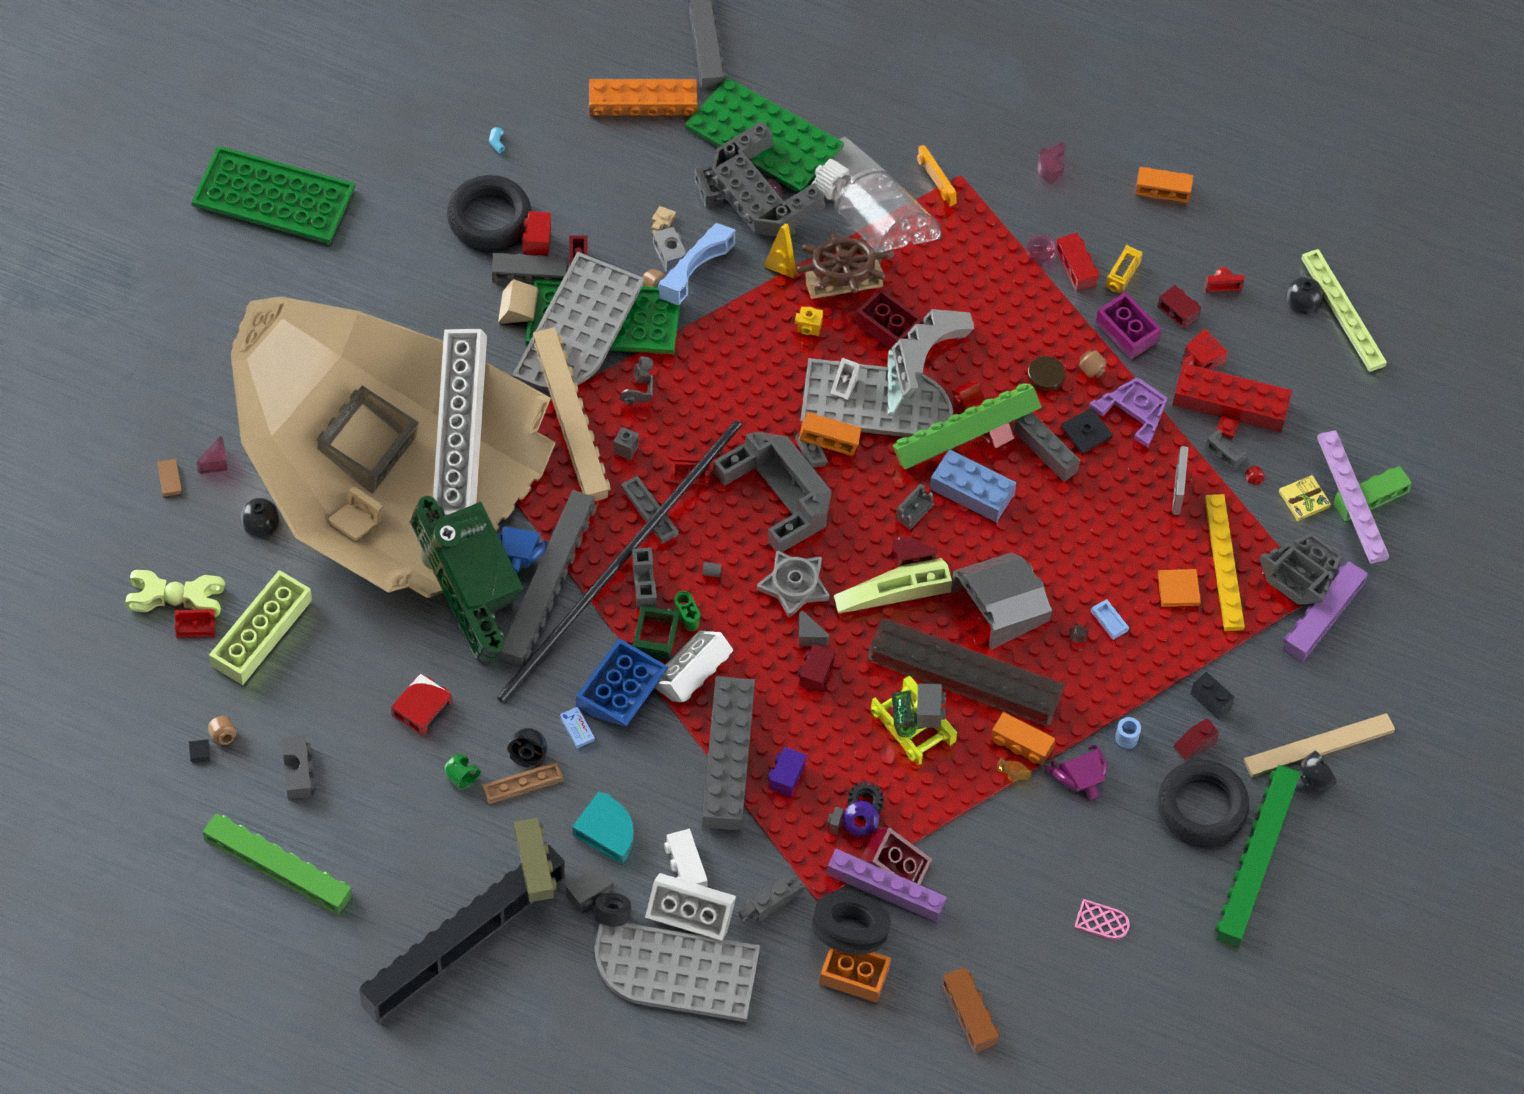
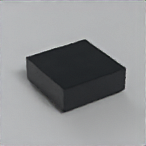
M208 739L189 741L190 762L210 760Z

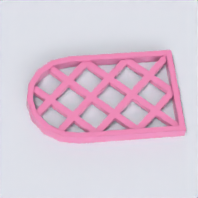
M1083 899L1074 928L1107 939L1116 940L1121 939L1127 934L1130 922L1128 917L1120 910ZM1083 905H1085L1087 910L1082 912ZM1098 908L1101 914L1094 916L1092 910ZM1089 912L1092 918L1086 920L1083 914ZM1112 913L1114 918L1108 921L1105 915ZM1081 917L1083 922L1078 924L1079 918ZM1103 917L1105 922L1099 925L1097 918ZM1122 917L1126 920V923L1123 925L1119 921ZM1094 920L1097 926L1090 928L1088 922ZM1116 921L1119 926L1113 929L1110 923ZM1108 925L1110 930L1104 933L1101 927ZM1121 929L1123 934L1117 936L1115 931Z

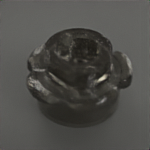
M1075 625L1069 630L1070 638L1075 642H1083L1086 636H1088V631L1082 625Z

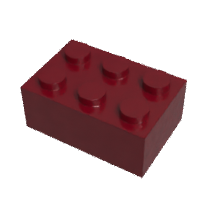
M880 288L856 311L855 323L892 350V347L899 339H909L907 333L916 324H923V319Z

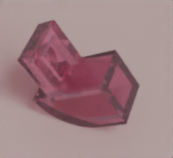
M1062 141L1056 146L1053 145L1049 151L1043 147L1039 153L1038 173L1050 185L1060 178L1064 172L1065 164L1060 160L1065 156L1066 145Z

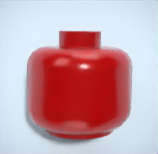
M1251 466L1245 472V477L1249 484L1255 483V485H1260L1265 480V474L1259 466Z

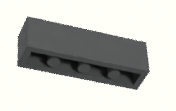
M494 253L492 282L510 283L513 279L526 284H534V280L562 281L568 269L567 258L560 256L548 257L542 255Z
M1032 412L1016 419L1014 433L1063 482L1078 472L1080 459Z

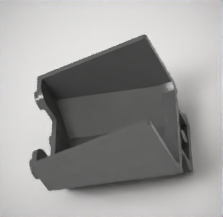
M1008 553L953 571L952 593L965 588L991 626L990 649H994L1050 621L1052 608L1048 602L1043 582L1039 577H1036L1031 564L1027 563L1023 557L1014 553Z

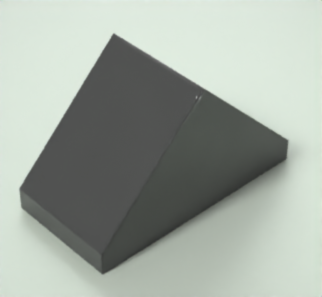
M801 611L799 613V646L812 647L813 644L827 647L830 635L805 612Z

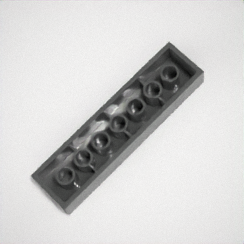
M716 676L702 827L742 831L755 687L754 679Z

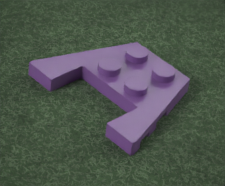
M1137 377L1118 387V390L1103 395L1097 401H1092L1089 408H1092L1102 417L1114 404L1144 424L1135 434L1134 439L1148 448L1166 405L1167 397Z

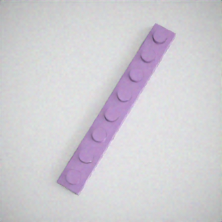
M1337 431L1318 434L1317 439L1370 564L1388 560V551Z

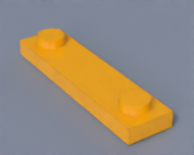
M925 145L919 146V155H917L919 164L924 166L940 190L943 200H946L950 206L955 205V189Z

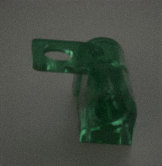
M911 690L891 694L894 727L900 737H911L916 733V729L927 728L917 727V712L914 711V700Z

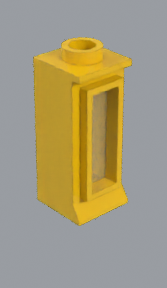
M1126 245L1112 271L1107 276L1105 287L1113 292L1122 294L1140 265L1143 252Z

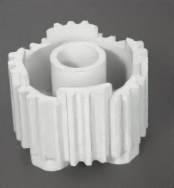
M830 158L825 165L817 167L815 170L817 177L813 183L825 195L826 199L835 202L842 196L840 192H842L844 186H848L851 183L852 176L846 167Z

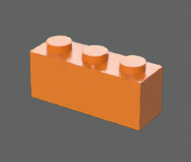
M1140 167L1135 195L1189 203L1193 175Z
M807 412L802 422L799 441L853 456L859 444L861 427Z
M1004 712L992 729L991 740L997 745L1005 746L1011 749L1013 753L1021 754L1032 763H1038L1042 766L1055 744V738Z

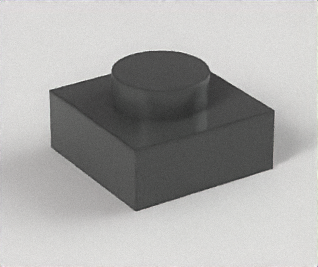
M835 807L834 814H829L827 825H830L829 833L837 835L843 816L842 808Z

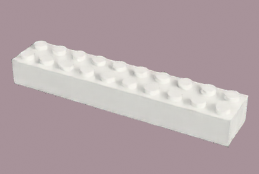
M482 329L444 330L433 498L437 501L438 506L443 508L445 516L476 504L487 346V335Z

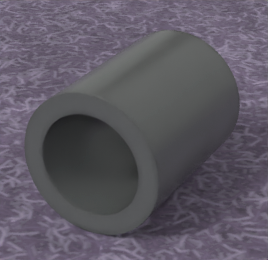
M704 562L703 575L720 577L721 564Z

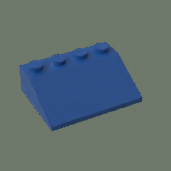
M618 638L577 694L576 707L592 717L626 727L667 671L668 666Z

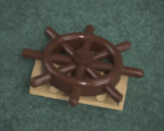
M831 231L829 233L831 240L822 243L817 248L807 244L802 246L803 251L813 254L812 264L797 267L798 273L806 272V286L811 299L848 292L856 293L860 290L883 286V279H885L886 275L882 271L878 259L889 258L890 252L881 251L874 253L866 244L870 239L869 234H864L857 240L853 238H838L836 232Z

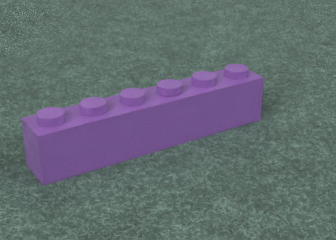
M1349 561L1344 567L1341 566L1336 573L1337 577L1331 580L1322 603H1315L1314 606L1310 605L1305 612L1306 616L1304 619L1300 618L1295 624L1293 633L1289 632L1286 635L1284 650L1304 662L1364 585L1368 573Z
M835 849L826 871V875L934 922H937L947 898L942 894L838 849Z

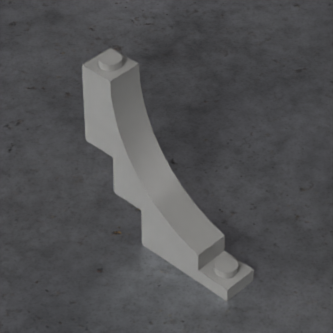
M932 309L923 318L924 324H916L907 333L909 339H899L892 347L902 397L909 398L918 389L916 379L923 373L925 358L929 349L934 344L951 338H965L974 329V323L969 312Z

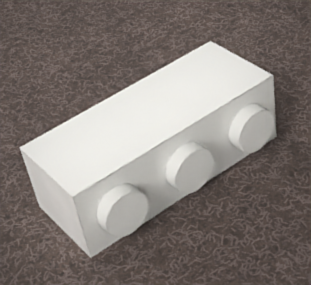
M690 829L668 834L664 848L666 854L671 856L670 866L673 872L676 871L677 878L707 887L708 880Z

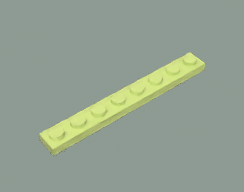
M1319 249L1302 254L1301 259L1312 278L1318 281L1323 288L1324 298L1368 371L1371 372L1385 367L1387 364L1385 358Z

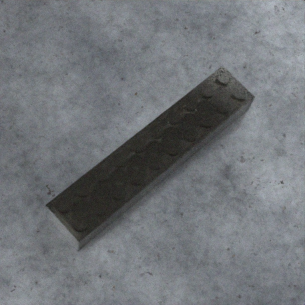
M882 618L868 650L867 660L930 684H942L944 689L1048 727L1053 722L1066 685Z

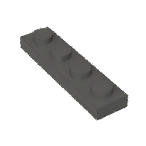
M638 476L621 484V489L647 523L659 509V504ZM667 515L652 530L662 544L678 536V530Z

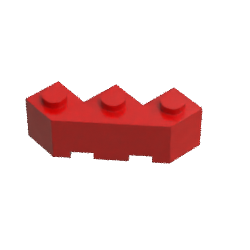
M970 380L952 390L954 395L953 401L962 413L969 407L982 405V402L985 401L978 382ZM1009 423L980 435L983 442L993 448H997L1014 439Z

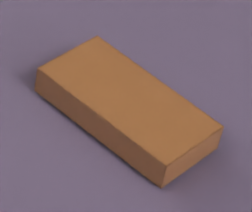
M176 459L157 461L163 497L182 494Z

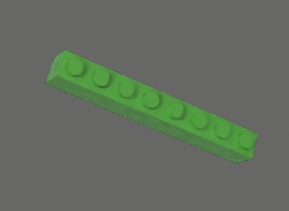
M1029 383L1020 384L1011 392L1005 391L995 399H987L978 407H969L964 413L952 415L947 421L942 423L936 422L927 430L916 431L913 436L901 438L892 446L900 465L907 469L1042 407L1034 387Z
M216 813L202 831L204 841L338 916L352 898L351 888L346 882L337 881L328 872L319 871L312 863L301 861L294 853L283 851L279 845L267 842L263 836L249 832L243 825L238 826L225 815L220 816Z

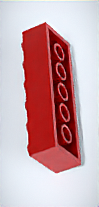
M1183 363L1172 405L1218 417L1225 416L1242 423L1282 432L1292 390Z

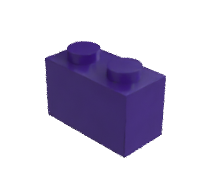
M784 747L783 752L778 753L775 764L777 765L775 769H771L767 778L770 781L769 788L792 796L806 765L807 755Z

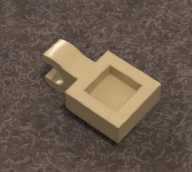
M659 206L652 217L653 231L651 234L653 235V233L661 231L663 228H669L676 217V212Z

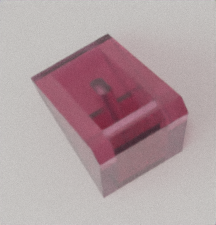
M221 436L196 462L198 473L206 474L228 471L224 441Z

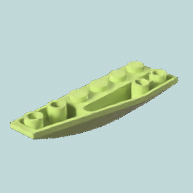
M942 558L902 565L834 595V600L839 614L950 593L952 578L948 565Z

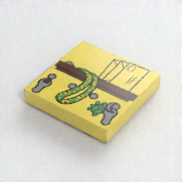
M1313 475L1279 489L1281 497L1297 521L1331 507V503Z

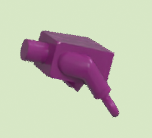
M1090 745L1088 747L1089 750L1095 749L1092 752L1060 764L1059 767H1057L1056 761H1051L1052 768L1045 765L1046 774L1053 775L1075 793L1085 789L1089 800L1100 796L1096 785L1105 780L1108 762L1097 745Z

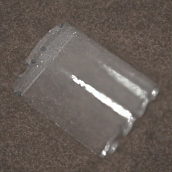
M869 169L858 173L850 179L851 182L845 189L841 188L836 197L834 208L877 253L904 247L909 241H912L913 244L941 238V229L937 220L891 174L883 169Z

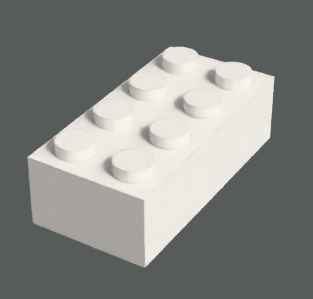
M659 873L654 880L645 918L723 940L728 931L736 896Z

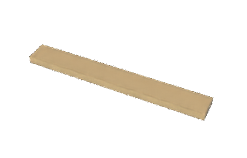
M1386 713L1244 758L1243 762L1251 778L1272 770L1275 771L1278 764L1287 767L1300 763L1314 750L1322 756L1394 733L1395 728Z

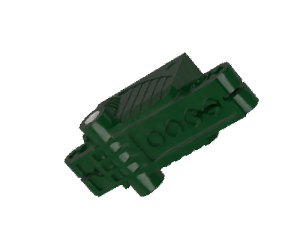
M423 496L418 501L409 521L423 550L421 554L422 562L426 567L433 570L475 659L479 658L484 663H492L504 647V635L501 628L497 627L494 621L495 615L493 612L512 605L523 586L482 502L445 516L443 508L438 506L437 501L433 497Z

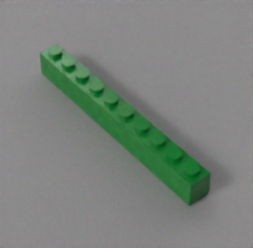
M1278 764L1276 771L1272 770L1269 778V782H1272L1270 788L1266 787L1262 797L1266 799L1265 803H1260L1257 814L1260 815L1259 820L1254 819L1251 828L1254 834L1252 837L1248 836L1245 847L1248 848L1247 853H1242L1239 864L1242 865L1241 870L1236 869L1233 881H1236L1235 887L1230 886L1227 895L1230 901L1228 904L1224 903L1221 914L1224 915L1223 920H1218L1215 931L1218 932L1216 940L1238 948L1240 946L1301 774L1299 771Z

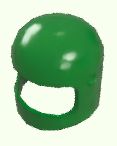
M456 754L446 762L444 772L447 778L458 789L462 790L473 784L482 772L476 765L467 767L469 763L467 756ZM476 770V773L471 774L470 771Z

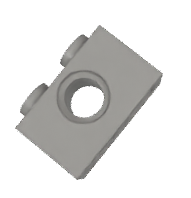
M674 227L653 233V245L666 272H668L678 264L680 259L687 255L688 249L686 246L683 247L681 235L679 232L676 233Z

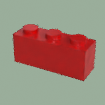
M1078 233L1057 238L1055 249L1076 292L1097 286V281L1100 277L1097 267H1094L1092 256L1085 249L1084 240L1080 239Z

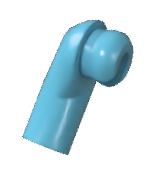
M495 127L490 132L489 143L498 153H501L505 150V146L499 141L503 130Z

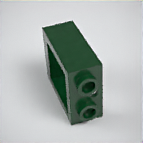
M641 606L633 647L654 659L670 661L679 625V612L673 609L665 610L654 606ZM644 619L672 623L668 645L640 640Z

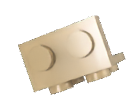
M354 486L349 490L348 504L330 516L328 522L356 541L381 523L383 506Z

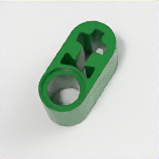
M678 592L675 595L674 609L679 612V620L683 628L687 631H695L700 625V612L689 592Z

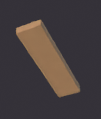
M554 762L483 784L482 789L489 805L564 782V778L558 762Z

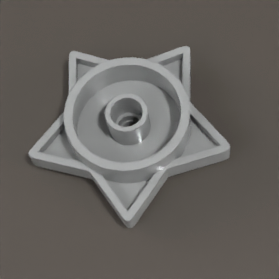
M776 551L774 571L757 584L758 591L779 599L788 617H791L807 602L827 601L830 597L819 579L822 557L804 559L790 557L780 551Z

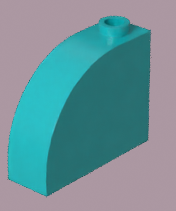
M599 791L572 826V836L623 865L633 847V823L629 813L620 803L615 801L611 795L603 794Z

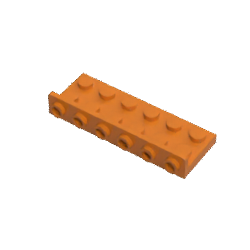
M589 79V115L691 116L697 111V79Z

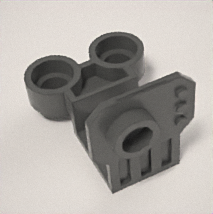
M641 356L634 372L636 383L647 384V393H642L638 390H623L619 396L620 401L626 404H633L635 402L648 403L653 396V375L648 374V371L652 370V359Z

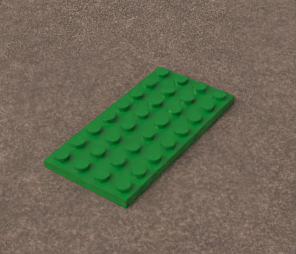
M727 78L685 123V129L720 147L762 121L772 132L773 146L751 158L750 161L757 170L797 193L807 188L817 177L815 170L819 165H825L830 158L833 159L844 147V142L730 78Z
M217 146L191 204L193 207L330 244L353 194L355 183Z
M534 280V287L538 288L534 320L528 321L526 345L531 341L533 332L536 331L562 281ZM642 286L610 350L674 354L680 304L676 305L660 299L658 287Z

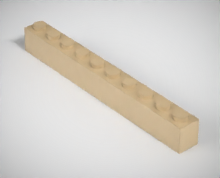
M555 327L533 332V344L582 493L593 496L594 501L608 498V491L611 490L608 479L605 480L604 478L605 468L603 463H599V450L597 446L594 447L592 442L594 441L593 432L588 430L587 427L589 420L587 414H583L582 409L584 406L582 399L577 396L576 381L573 382L571 378L573 376L572 368L570 365L567 366L566 360H568L566 350L561 348V335L556 333Z

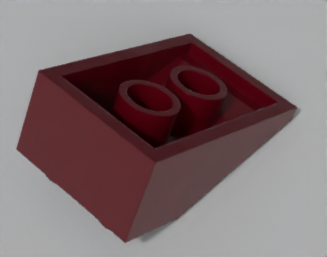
M890 827L875 829L861 858L863 861L919 885L932 861L929 856Z

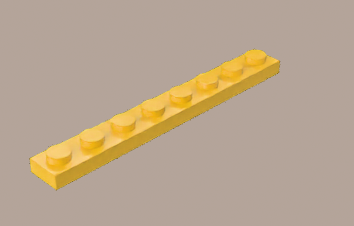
M1224 494L1205 495V506L1224 631L1244 630Z

